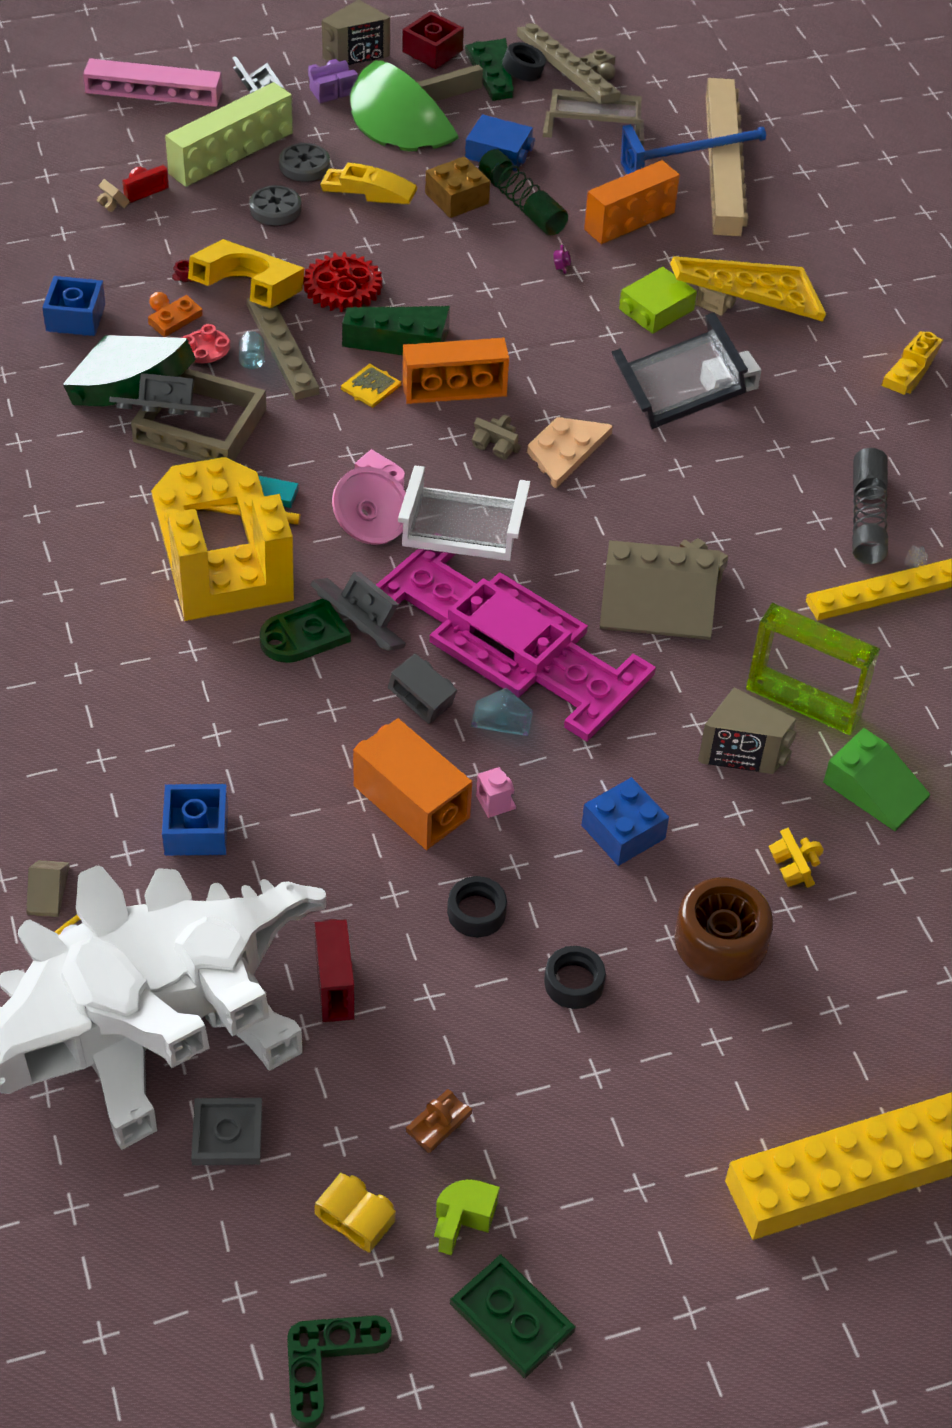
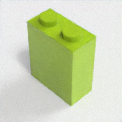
M661 267L623 288L620 295L619 309L654 334L695 309L697 290L687 283L677 280L672 272L665 267Z

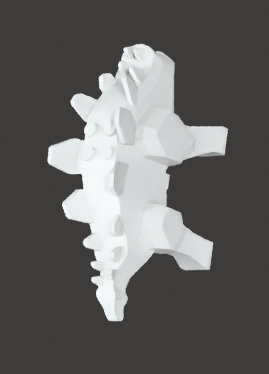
M97 865L80 872L77 884L76 911L83 924L78 926L69 925L58 935L32 920L25 921L18 929V936L31 956L33 963L26 973L20 970L2 972L0 975V988L11 997L3 1007H0V1093L10 1094L26 1086L92 1066L101 1080L115 1141L120 1149L123 1150L157 1131L154 1108L146 1097L145 1050L149 1049L165 1058L171 1068L189 1060L196 1054L208 1050L210 1047L206 1027L201 1020L202 1017L205 1016L213 1028L226 1027L232 1036L237 1035L260 1058L268 1071L302 1054V1032L295 1020L273 1012L267 1003L266 993L254 974L276 933L288 921H299L310 912L326 908L325 891L321 888L303 886L292 882H281L274 888L268 880L263 879L260 881L262 894L259 896L250 886L244 885L241 888L243 898L230 899L221 884L213 883L210 886L206 901H192V895L180 873L173 869L159 868L155 871L144 894L146 904L126 906L123 891L103 867Z

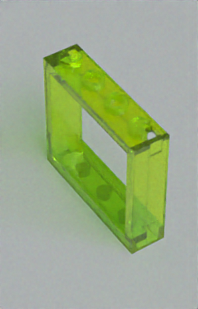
M772 602L760 620L746 689L851 735L862 716L880 648ZM774 633L782 634L862 669L853 704L767 667ZM760 679L764 681V683L759 684L757 683V681ZM843 716L848 718V722L842 720Z

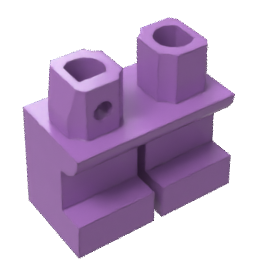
M337 59L329 60L325 66L319 67L316 64L308 66L310 90L319 103L338 99V96L340 98L349 96L358 78V74L354 69L349 70L346 60L339 62Z

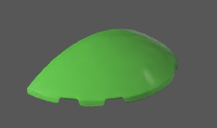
M375 60L359 74L350 93L351 112L358 128L371 140L383 146H386L387 143L397 145L403 151H417L418 147L431 145L435 149L459 139V135L435 101L414 79L398 67L384 61Z

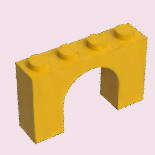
M222 239L190 255L188 279L210 286L230 276L252 277L250 301L271 309L303 291L305 268Z

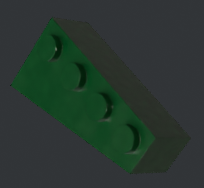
M450 306L348 307L342 322V347L403 356V345L446 342L449 331Z

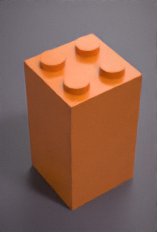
M399 718L390 724L382 726L376 734L367 740H362L353 749L354 787L425 850L431 848L470 818L473 781Z

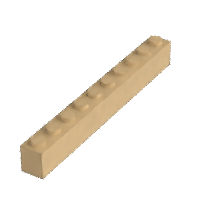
M708 78L706 90L708 139L742 133V128H740L741 115H739L740 102H738L739 89L735 88V79ZM743 142L708 148L713 235L741 236L742 228L747 227L748 212H746L747 198H744L746 184H744Z

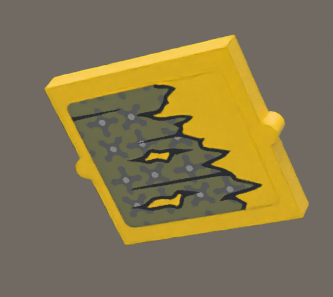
M369 363L342 384L341 390L353 396L354 400H359L374 408L401 386V381L389 375L388 371H382Z

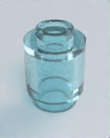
M247 332L239 341V362L245 368L256 369L264 363V340L257 332Z

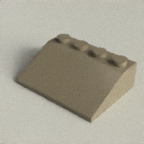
M609 540L600 629L711 640L720 551Z

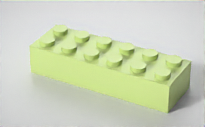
M273 82L166 134L168 174L187 187L292 134V94Z

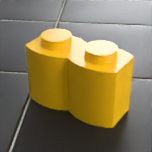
M340 1173L315 1202V1215L320 1220L342 1233L352 1243L369 1253L395 1222L396 1211L393 1209L394 1206L388 1198L380 1194L376 1196L368 1192L365 1184L358 1177L353 1175L349 1177L343 1173Z

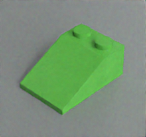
M865 728L858 732L829 760L823 783L893 831H896L930 797L927 789L889 744Z

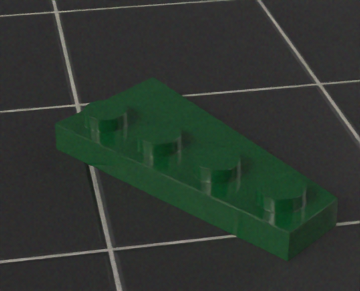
M506 38L465 44V53L472 66L479 64L483 68L482 84L492 101L513 98L512 77L502 64L507 50Z

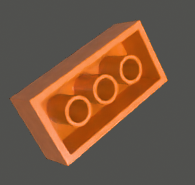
M661 160L589 190L587 193L584 230L600 244H603L675 213L680 174Z
M505 338L403 345L402 384L406 404L507 397L509 355Z

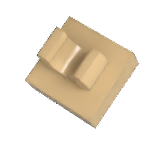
M105 179L99 184V187L105 193H102L97 198V201L108 211L112 212L117 204L125 208L130 202L120 190Z

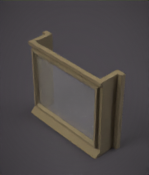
M553 89L550 111H546L543 137L552 138L554 119L558 117L635 124V132L643 145L644 120L641 119L642 96L621 95L620 101L600 104L585 91Z

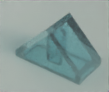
M504 688L476 701L471 727L528 736L533 710L509 689Z

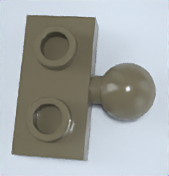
M598 49L585 57H580L582 62L590 66L592 70L601 75L606 81L611 80L615 76V67L613 66L615 65V56L605 50Z

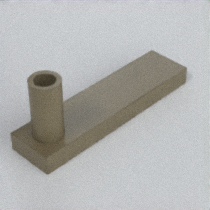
M478 64L417 83L436 102L482 88L483 68Z

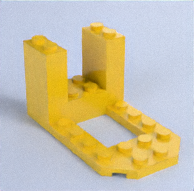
M226 457L172 466L154 486L151 493L184 621L294 601L293 535L280 494L264 496L257 472ZM237 503L249 544L207 551L196 510Z

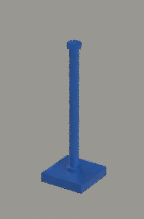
M623 125L621 165L627 175L644 168L645 160L757 139L764 141L766 140V131L764 127H758L754 131L645 151L632 125Z

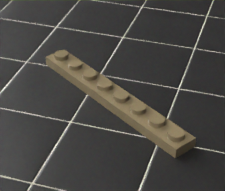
M529 23L526 26L517 27V36L521 40L539 49L545 55L548 62L598 103L604 104L620 101L621 92L542 30L537 24Z

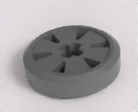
M297 143L288 146L280 153V171L283 175L295 181H314L325 176L328 169H330V156L324 148L318 145Z
M272 185L260 188L251 195L249 200L252 217L267 225L290 223L299 217L302 209L299 194L285 186Z

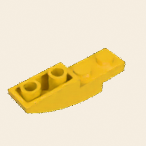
M347 163L344 169H328L320 183L322 191L365 194L367 201L379 203L410 204L417 191V185L403 177L380 168L357 163Z
M920 331L904 349L901 359L884 376L881 386L903 395L906 393L911 394L933 362L943 343V339L938 338L934 333Z

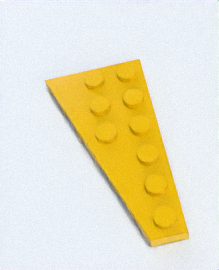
M673 256L671 260V268L676 279L679 281L822 322L826 316V312L803 267Z

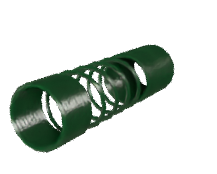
M492 149L482 156L478 169L490 180V183L499 188L500 192L506 195L510 201H513L514 205L519 207L545 234L553 236L564 229L568 222V212L545 191L541 190L540 186L537 184L533 185V180L526 178V173L520 172L519 167L513 165L512 161L499 149ZM513 167L517 168L518 173L509 179L506 186L501 187L500 184L510 177ZM519 174H523L525 179L517 184L512 193H507V188L517 180ZM514 176H516V178L513 180V182L510 183L511 179H512ZM526 180L531 181L532 185L523 192L521 198L514 199V194L524 186ZM523 182L522 186L518 190H516L517 187ZM536 186L539 191L532 193L525 201L524 206H521V200L527 197L532 188ZM530 188L529 192L525 196H523L525 192Z

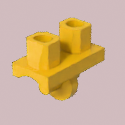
M789 828L781 830L782 839L768 847L776 864L792 858L794 862L780 869L787 886L790 887L804 882L807 888L815 885L807 862H810L813 867L820 864L819 857L824 852L821 843L817 841L810 842L805 837L800 840L802 847L799 848Z

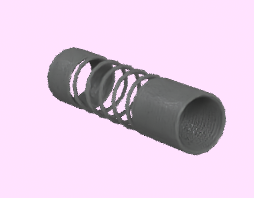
M877 448L862 449L857 452L853 460L854 526L852 553L855 559L865 564L878 563L884 560L888 554V533L886 531L888 526L886 521L888 516L886 511L888 506L886 501L888 497V459L886 454ZM878 498L882 500L877 504H868L862 501L864 499L873 500ZM859 502L864 505H869L861 509L857 507ZM885 503V507H884V508H883V507H880V506H876V505ZM869 507H876L881 509L882 511L870 514L865 513L862 510ZM861 512L869 516L859 519L857 515ZM883 512L885 513V517H884V518H883V517H880V516H877V515H879V514H881V513H883ZM869 517L882 519L878 523H867L862 520ZM859 522H861V523H863V524H867V525H862V526H860V527L857 526V524H858ZM884 522V523H885V527L883 528V527L879 526L878 524ZM864 543V544H868V545H877V546L868 547V546H863V545H861V544Z

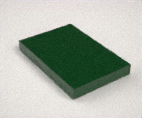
M502 1254L495 1258L450 1299V1305L524 1379L565 1342L576 1329V1326Z

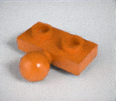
M155 292L149 299L151 308L157 312L148 316V324L163 337H167L202 316L203 309L188 295L179 298L169 304L168 296L163 292Z

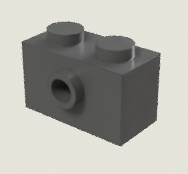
M416 653L391 673L387 687L428 724L432 723L452 706L457 689L454 688L450 680L443 678L433 669L428 661L423 660Z

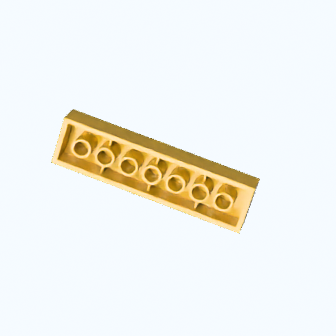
M952 1092L731 1161L725 1182L752 1240L952 1176Z

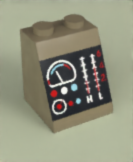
M357 0L322 20V57L324 60L337 59L339 62L346 60L348 65L390 56V17L365 2Z
M734 687L705 723L698 761L708 765L774 774L780 765L785 766L791 757L792 751L789 750V747L792 745L797 734L793 731L796 718Z

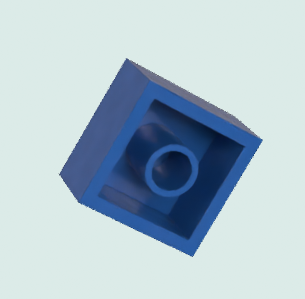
M53 276L42 307L45 330L48 332L95 336L106 305L103 280Z
M631 777L585 803L581 826L619 866L666 839L669 816Z
M226 784L165 785L162 823L164 855H226L228 823Z

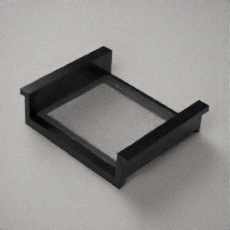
M715 312L705 315L708 332L628 363L621 348L611 352L642 413H645L651 429L747 393L744 374L748 372V368Z

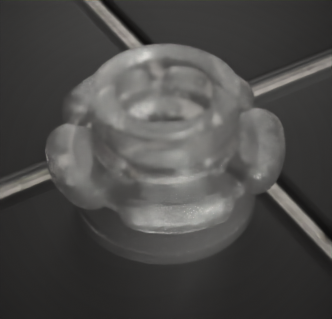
M913 545L906 556L905 565L911 568L924 566L928 559V553H925V548Z

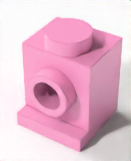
M500 767L477 774L476 797L488 818L516 809V805L511 798V794H514L512 781L506 776L505 772L501 771Z

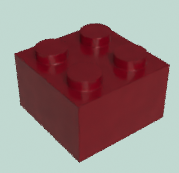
M432 11L403 29L402 52L434 69H437L463 51L464 27Z

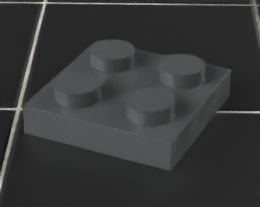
M195 1098L191 1153L192 1165H260L262 1098Z

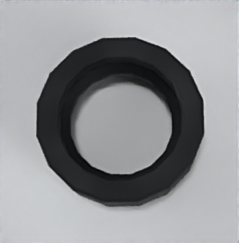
M515 42L508 45L502 64L504 69L513 77L531 82L541 77L546 64V58L536 47L527 43Z
M481 876L466 877L457 882L450 890L447 914L451 925L456 931L465 936L479 938L495 933L503 925L506 917L507 898L505 891L497 882ZM481 896L491 900L496 908L494 913L486 917L476 918L464 914L459 909V903L467 897Z
M565 946L555 951L548 959L544 977L546 992L554 1002L562 1007L570 1009L586 1008L594 1004L602 995L606 977L605 965L599 955L589 948ZM576 965L591 972L594 980L592 985L584 989H572L559 983L556 978L557 971L566 966Z

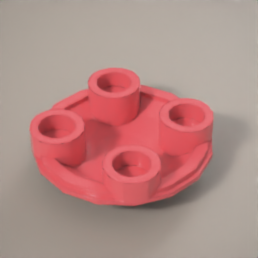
M206 324L202 326L201 330L181 337L188 339L196 358L195 363H212L223 358L230 350V339L228 336L216 330V327L212 324Z

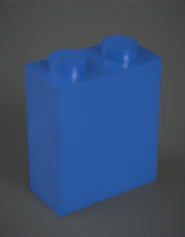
M482 114L466 138L465 157L469 160L480 162V159L486 152L492 149H499L512 161L513 165L519 167L521 163H525L527 153L533 150L535 138L532 137L533 127Z

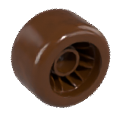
M727 877L704 880L692 887L680 904L674 933L677 952L688 968L704 978L715 981H734L744 978L762 964L767 954L773 931L772 910L765 897L756 888L744 881Z

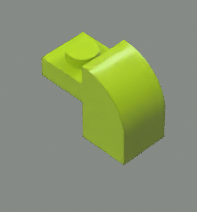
M461 1180L449 1185L441 1192L436 1201V1217L439 1220L434 1237L439 1238L438 1252L452 1256L462 1225L489 1232L498 1205L500 1187L477 1180Z

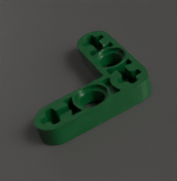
M372 1315L297 1322L291 1326L287 1337L290 1407L292 1421L297 1427L315 1428L323 1420L324 1400L321 1358L376 1354L385 1351L391 1344L392 1328L386 1318ZM360 1328L361 1343H356L355 1329ZM372 1328H379L380 1340L373 1341L372 1335H370ZM343 1329L349 1333L350 1339L343 1345H336L330 1340L332 1332ZM320 1331H324L325 1346H320ZM303 1333L307 1334L308 1339H310L308 1340V1346L305 1347L300 1346V1341H297L300 1339V1334ZM307 1366L314 1369L316 1376L311 1382L302 1383L296 1379L295 1374L301 1367ZM310 1393L311 1408L315 1410H312L311 1417H304L303 1411H300L304 1407L303 1394Z

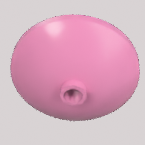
M360 467L349 471L339 480L333 492L332 506L338 523L348 535L362 543L380 545L391 542L403 532V523L398 522V516L406 492L392 475L378 468ZM362 509L367 511L368 516L362 512Z

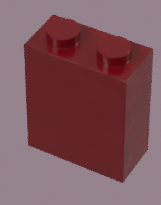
M327 919L315 922L316 964L322 1023L355 1020L354 979L347 919Z

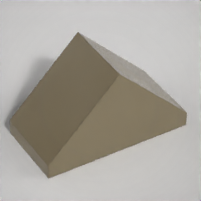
M38 860L29 867L27 915L59 917L70 867L69 862Z

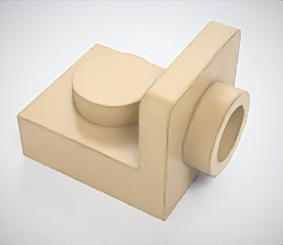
M699 286L696 305L722 316L728 308L731 309L734 306L737 297Z

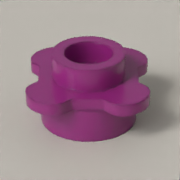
M560 245L561 250L554 251L553 253L556 270L563 269L564 274H567V266H571V256L569 251L565 252L564 245Z

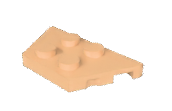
M557 417L528 444L527 453L533 461L538 463V468L541 472L549 475L551 485L557 488L612 434L613 426L604 423Z

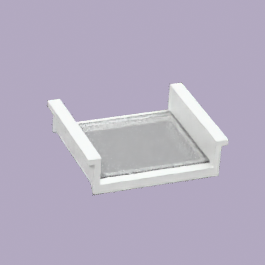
M414 465L398 516V522L403 523L402 546L510 561L514 538L518 539L530 481H519L515 499L424 487L425 467Z

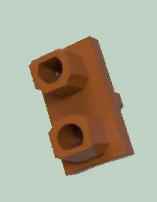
M447 1089L436 1100L432 1099L427 1104V1108L406 1126V1132L426 1152L431 1153L472 1115V1108L459 1101L453 1092Z

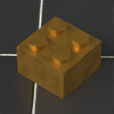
M464 156L426 170L425 194L449 218H453L489 204L490 180Z

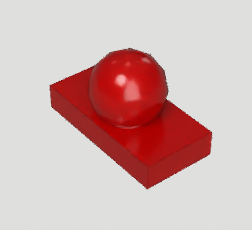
M160 165L150 170L142 166L131 170L129 178L122 180L124 196L130 201L129 203L168 189V169L164 165Z

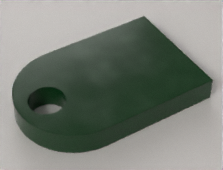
M324 599L316 600L269 618L264 622L259 633L260 646L264 654L272 660L283 663L297 662L351 642V633L330 601ZM272 640H279L282 642L278 645L269 644V642Z

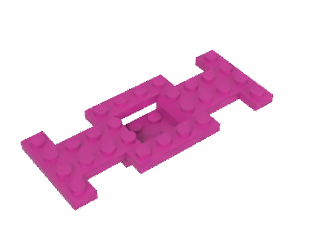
M417 549L376 584L398 604L405 599L440 621L442 624L430 634V643L510 694L519 698L537 682L577 707L565 719L564 728L586 742L655 675L656 667L634 653L617 669L606 664L576 645L587 634L588 625L501 572L490 581L483 578L476 584L445 565L456 555L454 553ZM475 628L514 652V660L474 636Z

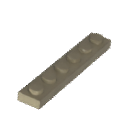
M246 298L247 307L294 399L298 400L319 395V385L277 306L270 309L251 302L250 298Z

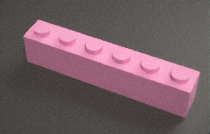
M89 58L83 73L85 93L214 107L218 106L222 94L221 72Z

